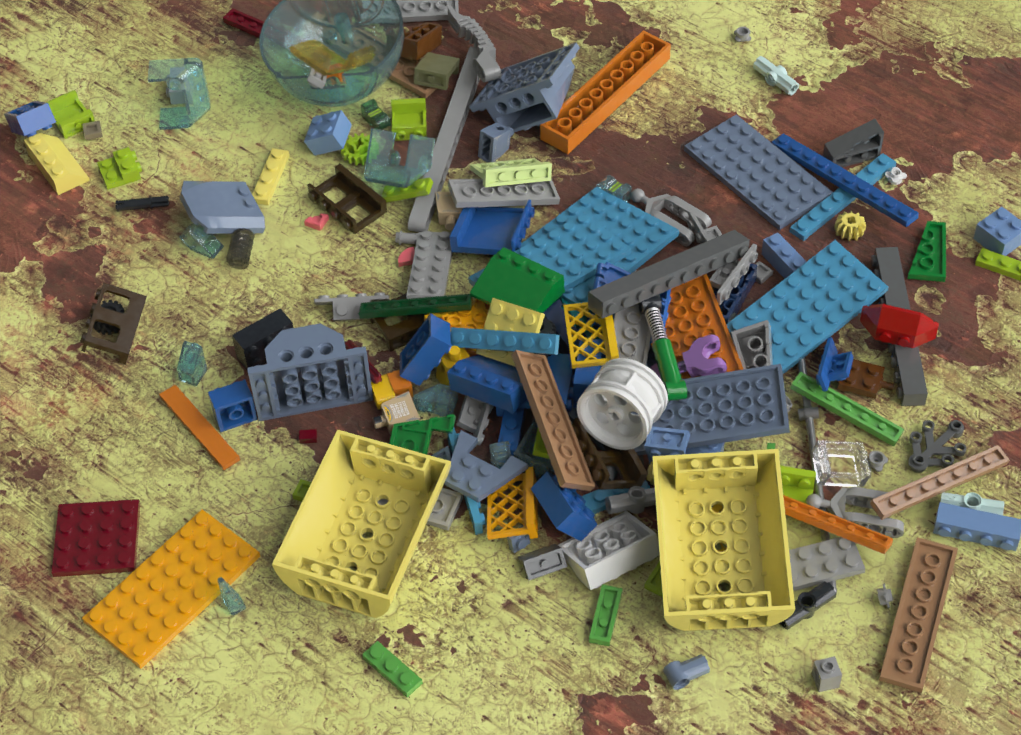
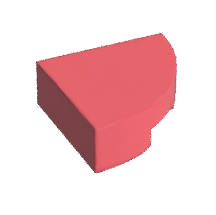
M329 215L310 216L304 221L305 226L321 231L329 220Z
M414 247L407 248L400 254L398 258L399 267L412 265L415 253Z

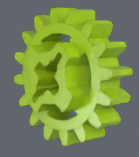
M355 133L354 137L349 135L344 148L341 149V156H343L344 161L348 160L349 164L355 162V166L358 163L364 165L366 161L371 163V159H376V155H378V143L375 142V138H370V135L365 137L364 133H361L360 136Z

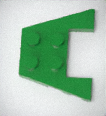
M449 414L446 417H432L428 420H414L394 424L389 444L427 455L432 431L452 434L456 416Z

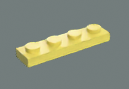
M272 148L252 194L257 204L269 205L289 158V151Z

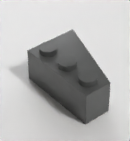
M873 119L825 143L823 157L842 168L876 159L881 154L884 131L877 120Z

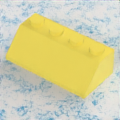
M37 133L24 139L28 155L58 195L90 181L87 174L58 137Z

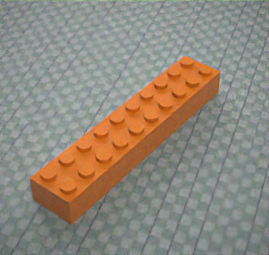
M643 30L562 104L557 119L540 124V140L569 154L670 59L671 44Z

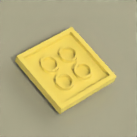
M492 298L483 329L539 333L545 314ZM477 349L476 354L515 366L511 355L513 352L484 349Z

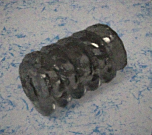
M239 228L233 231L226 260L235 269H245L249 265L253 240L255 238L251 230Z

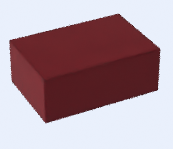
M317 429L299 430V443H317Z

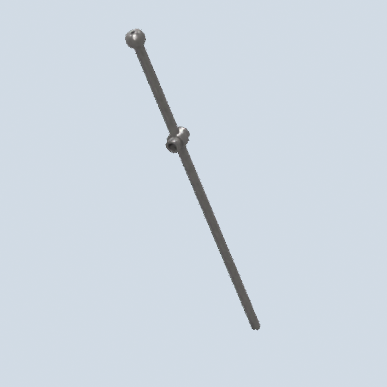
M804 357L798 362L799 373L803 372L807 375ZM802 396L804 409H798L799 421L805 420L812 471H817L814 484L815 494L824 499L813 420L819 419L818 407L812 408L810 399ZM823 507L818 508V509H821V510H823V511H826V508H823ZM820 529L822 542L830 540L829 532ZM836 580L830 581L829 583L837 593Z

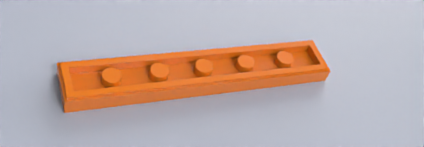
M176 384L159 394L161 400L223 470L240 461L239 455Z
M783 495L785 515L882 554H885L893 543V538Z

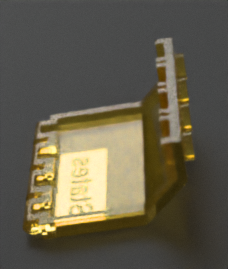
M315 39L290 46V51L294 56L324 76L347 72L366 65L374 59V52L376 50L372 45L366 46L364 49L361 48L359 51L351 52L347 59H344Z

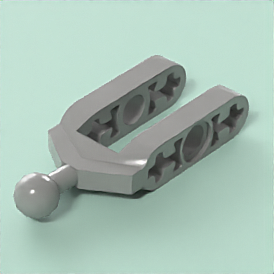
M638 188L634 189L631 193V198L634 202L646 204V213L679 229V236L674 240L683 246H689L695 240L694 233L660 212L662 208L665 207L672 214L686 222L689 220V213L693 212L703 229H707L712 224L711 218L706 213L677 196L664 194L648 198L645 196L644 191Z
M842 487L831 501L821 499L817 494H811L806 498V504L810 506L829 508L830 513L891 538H899L904 534V523L901 520L892 518L881 520L879 516L845 512L846 503L873 509L870 505L872 499L888 492L860 487Z

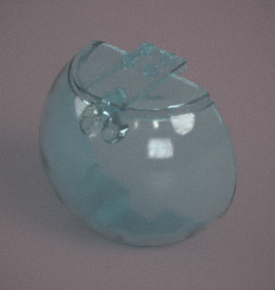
M282 0L268 15L262 27L259 40L261 57L273 78L294 97L318 106L339 107L350 105L377 91L395 70L404 43L403 17L396 0ZM316 47L331 54L329 67L342 66L344 72L342 73L343 84L334 76L326 79L323 89L319 87L314 88L309 84L307 77L311 63L310 60L312 59L310 56L313 55Z

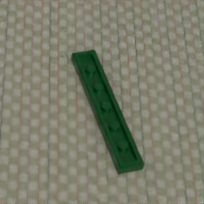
M470 294L363 302L360 305L358 314L360 319L471 310L473 297Z

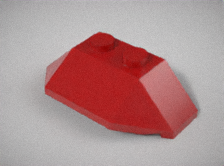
M886 304L863 306L860 322L875 340L908 348H915L936 339L939 323L934 322L921 312Z

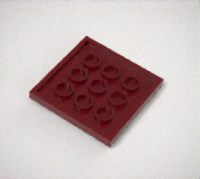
M140 500L59 504L51 572L53 577L133 572L136 569Z

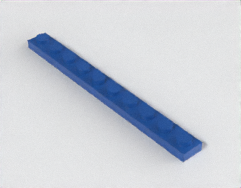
M783 133L772 141V144L792 160L901 225L907 227L918 219L919 212Z

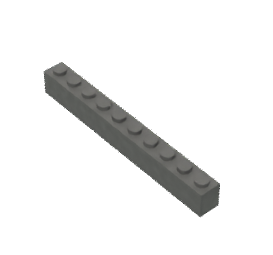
M733 230L589 291L588 308L602 319L743 258L749 250L750 239Z
M898 247L875 248V253L871 256V265L875 267L874 274L889 287L888 291L879 298V304L911 310ZM888 343V353L892 354L890 360L891 368L895 370L893 379L894 383L898 385L896 395L897 399L901 401V406H925L928 392L918 346L908 348Z

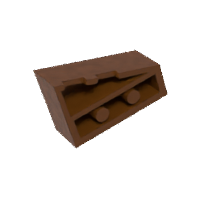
M426 22L412 27V30L408 32L401 30L400 34L396 36L389 34L388 54L408 58L410 61H418L428 52L441 45L442 25Z

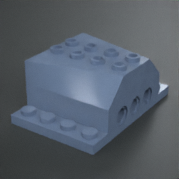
M576 42L501 69V79L489 81L469 106L472 112L487 109L495 123H500L506 127L510 126L514 132L523 129L526 131L532 126H540V124L557 119L571 84L575 69L571 60L576 57V53L580 49L579 45Z
M321 323L281 330L265 348L267 364L247 368L259 421L373 400L366 346L346 350L343 335Z

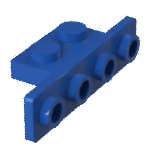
M832 337L827 339L824 353L821 356L822 360L821 364H819V371L816 374V382L818 386H821L823 392L828 391L830 381H842L849 377L854 358L851 351L838 354Z

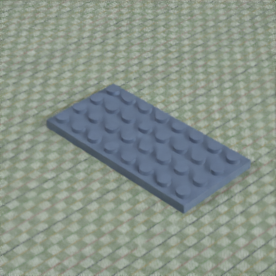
M737 114L684 145L686 153L778 230L783 229L811 211L833 193Z
M781 364L682 379L687 386V398L668 401L666 409L660 418L652 424L654 427L688 430L690 438L687 448L790 433ZM646 439L640 446L634 448L638 456L647 454L644 447Z

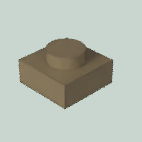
M100 121L83 124L85 140L103 137Z

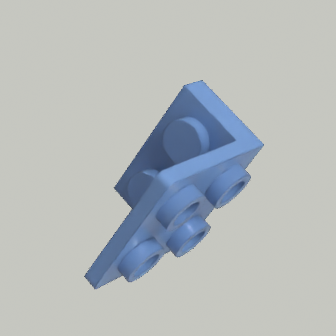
M652 426L644 445L649 463L653 461L652 456L686 454L690 432L688 430Z

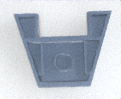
M461 430L451 458V468L444 483L446 486L476 502H480L528 469L527 463L512 455L502 468L499 469L469 454L478 443V438Z

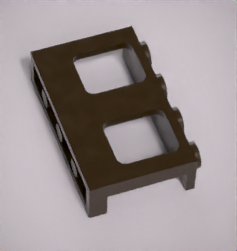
M340 163L335 166V175L317 187H314L311 183L307 185L310 200L320 205L323 211H327L334 220H338L345 229L350 230L354 234L387 213L386 200ZM334 187H337L347 195L336 204L324 195V193ZM355 206H361L370 215L356 224V220L346 212Z
M103 283L102 288L97 289L94 298L98 300L97 304H92L89 313L93 314L92 318L88 317L85 325L88 331L87 333L83 332L80 343H83L81 351L85 352L87 346L119 355L118 362L126 364L147 296ZM108 292L127 298L129 304L126 313L123 314L101 307L104 293ZM99 321L118 327L120 333L117 342L112 343L93 337L91 332L94 323Z
M407 293L391 300L407 299ZM430 313L406 315V320L392 326L387 325L384 319L387 317L370 318V322L377 325L385 337L387 347L391 352L407 345L424 323V316Z
M579 418L574 419L572 423L574 432L589 471L599 490L630 489L634 486L641 487L648 473L634 449L620 450L602 444L606 451H597L590 439L592 436L586 431ZM606 466H614L622 480L608 481L610 474Z

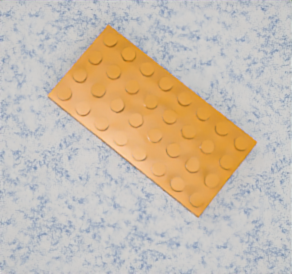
M202 509L83 616L82 620L109 644L142 669L260 558V552Z

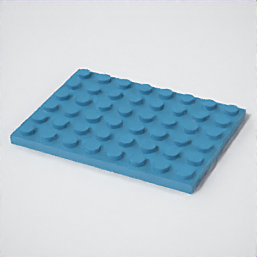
M595 187L523 241L521 248L585 212L632 249L631 255L613 265L633 273L678 237L679 229L601 188ZM594 275L569 289L558 299L561 300L563 298L570 304L588 302V292L593 290L596 276Z

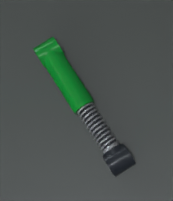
M658 294L638 303L639 312L645 315L653 341V352L661 380L668 394V401L686 399L687 386L681 378L671 341L667 338L660 314L662 303Z

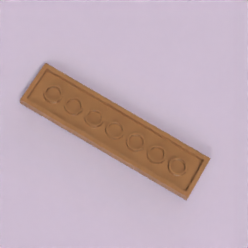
M515 350L511 355L560 487L591 491L595 488V484L546 356Z
M917 537L879 681L922 693L958 548Z

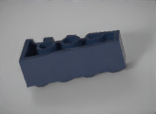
M757 264L749 265L746 275L741 276L739 284L736 288L733 287L729 298L719 305L726 324L737 316L755 283ZM717 288L714 289V294H715L716 299H717V292H718V290H719V289H717Z

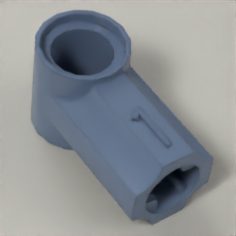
M701 654L681 663L680 661H673L664 667L663 672L672 688L679 690L687 686L690 680L709 673L710 668L705 656Z

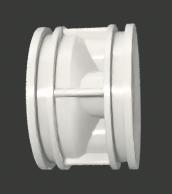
M616 358L607 361L601 367L591 385L581 395L577 403V414L586 431L602 444L620 450L634 449L644 442L652 429V424L660 418L666 409L668 394L661 379L650 368L635 360Z

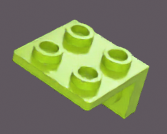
M780 465L783 495L806 504V498L813 494L817 471Z

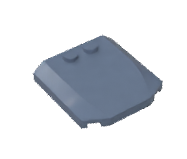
M183 181L179 198L190 220L195 225L200 224L204 227L203 231L206 234L264 232V215L246 182Z

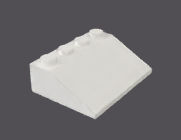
M628 511L597 525L582 542L571 538L558 545L562 548L567 563L580 581L590 590L599 588L602 584L616 579L620 575L634 570L637 566L652 561L660 555L656 533Z

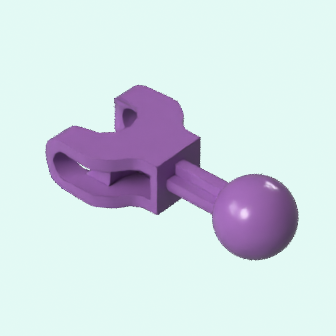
M707 335L696 339L690 349L682 353L684 361L677 363L680 374L688 371L691 377L725 373L727 366L722 358L708 359L711 354L720 349L719 338L716 335ZM656 363L652 365L650 369L653 372H655L661 379L659 369Z

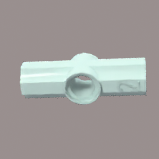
M762 56L758 57L753 63V68L765 76V80L770 86L776 85L790 96L795 94L799 88V83L787 75V71L783 66L778 65L776 67Z
M945 492L941 494L940 502L1003 515L1004 501L981 498L979 494L974 492L967 493L966 495Z

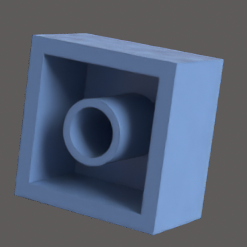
M342 110L317 115L312 118L304 142L314 156L341 150L345 146L352 124Z
M1000 207L977 224L973 239L986 249L1006 256L1021 245V220L1005 208Z

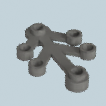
M925 420L922 424V431L925 435L927 449L923 453H921L920 448L922 434L917 431L912 432L909 441L912 444L913 455L910 456L908 461L911 470L920 473L926 470L928 466H943L946 468L954 463V458L951 455L964 456L967 448L963 443H957L954 447H942L951 438H959L963 435L964 425L961 421L954 420L950 422L947 431L934 442L933 430L935 424L930 420ZM932 455H943L942 459L930 458Z

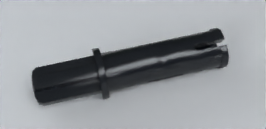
M149 196V198L116 200L115 204H117V212L146 208L153 210L155 207L169 206L170 200L168 196Z

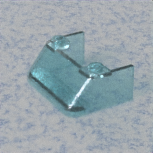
M198 58L149 60L148 82L166 81L169 89L183 92L186 107L161 108L160 130L191 127L211 108V100L202 61Z
M371 128L364 171L365 180L407 188L430 170L435 139L410 134L406 164L401 166L399 165L401 160L400 154L397 150H393L396 132Z

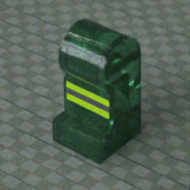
M374 98L361 104L362 118L377 132L391 125L388 115L378 107Z

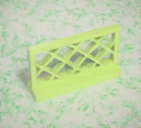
M535 158L470 164V170L483 179L484 187L551 181L552 163L540 162Z

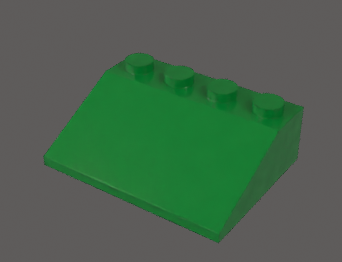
M503 247L490 259L470 291V296L488 305H491L492 298L543 313L565 293L564 275Z

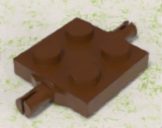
M853 359L849 377L839 381L838 389L876 399L877 393L881 388L893 391L895 383L883 381L885 367Z

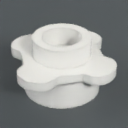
M893 167L891 171L885 173V177L888 178L891 184L898 185L902 182V179H906L907 174L903 173L898 167Z

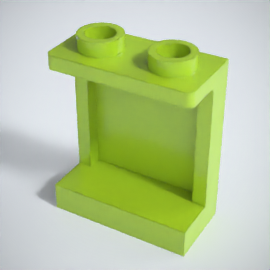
M75 90L46 102L49 104L56 120L54 125L65 139L84 131V123L95 122L92 111L84 107L78 99Z
M425 98L391 100L392 140L427 139Z

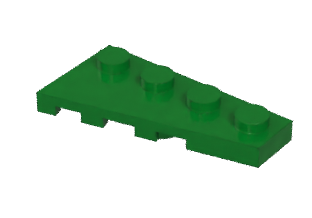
M927 221L907 279L945 282L946 222Z

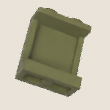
M428 52L414 69V84L447 90L451 74L457 75L459 73L460 58Z

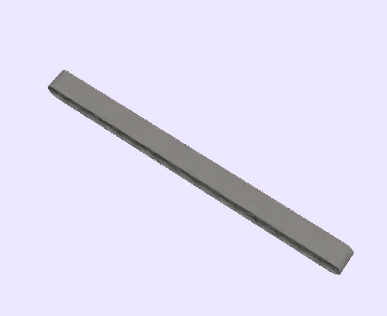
M470 46L423 177H430L433 181L430 194L416 197L408 220L409 231L423 232L429 229L436 208L435 192L442 191L470 110L469 106L472 104L480 80L473 67V60L478 58V52L473 46Z

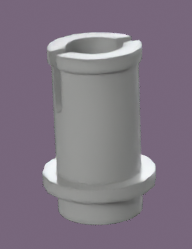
M400 230V232H396L395 242L399 243V245L401 243L416 245L418 233H404Z

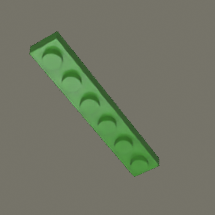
M800 372L791 384L790 389L892 446H895L903 434L904 429L830 387H828V391L823 392L816 380L803 372Z

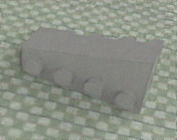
M768 320L731 332L743 369L773 365L771 326Z

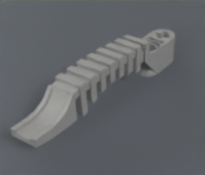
M449 6L448 21L451 27L458 34L459 38L465 37L466 41L470 40L469 43L473 44L478 52V58L473 60L476 74L483 82L501 79V69L496 62V49L488 35L485 34V31L482 30V27L479 26L475 19H471L470 16L461 15L452 6Z

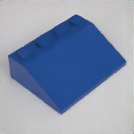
M478 354L459 360L447 372L451 390L514 413L527 400L515 366Z

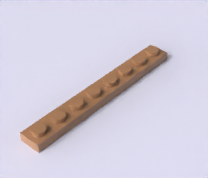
M996 445L874 498L870 505L880 519L883 520L1003 467L1010 460L999 445Z

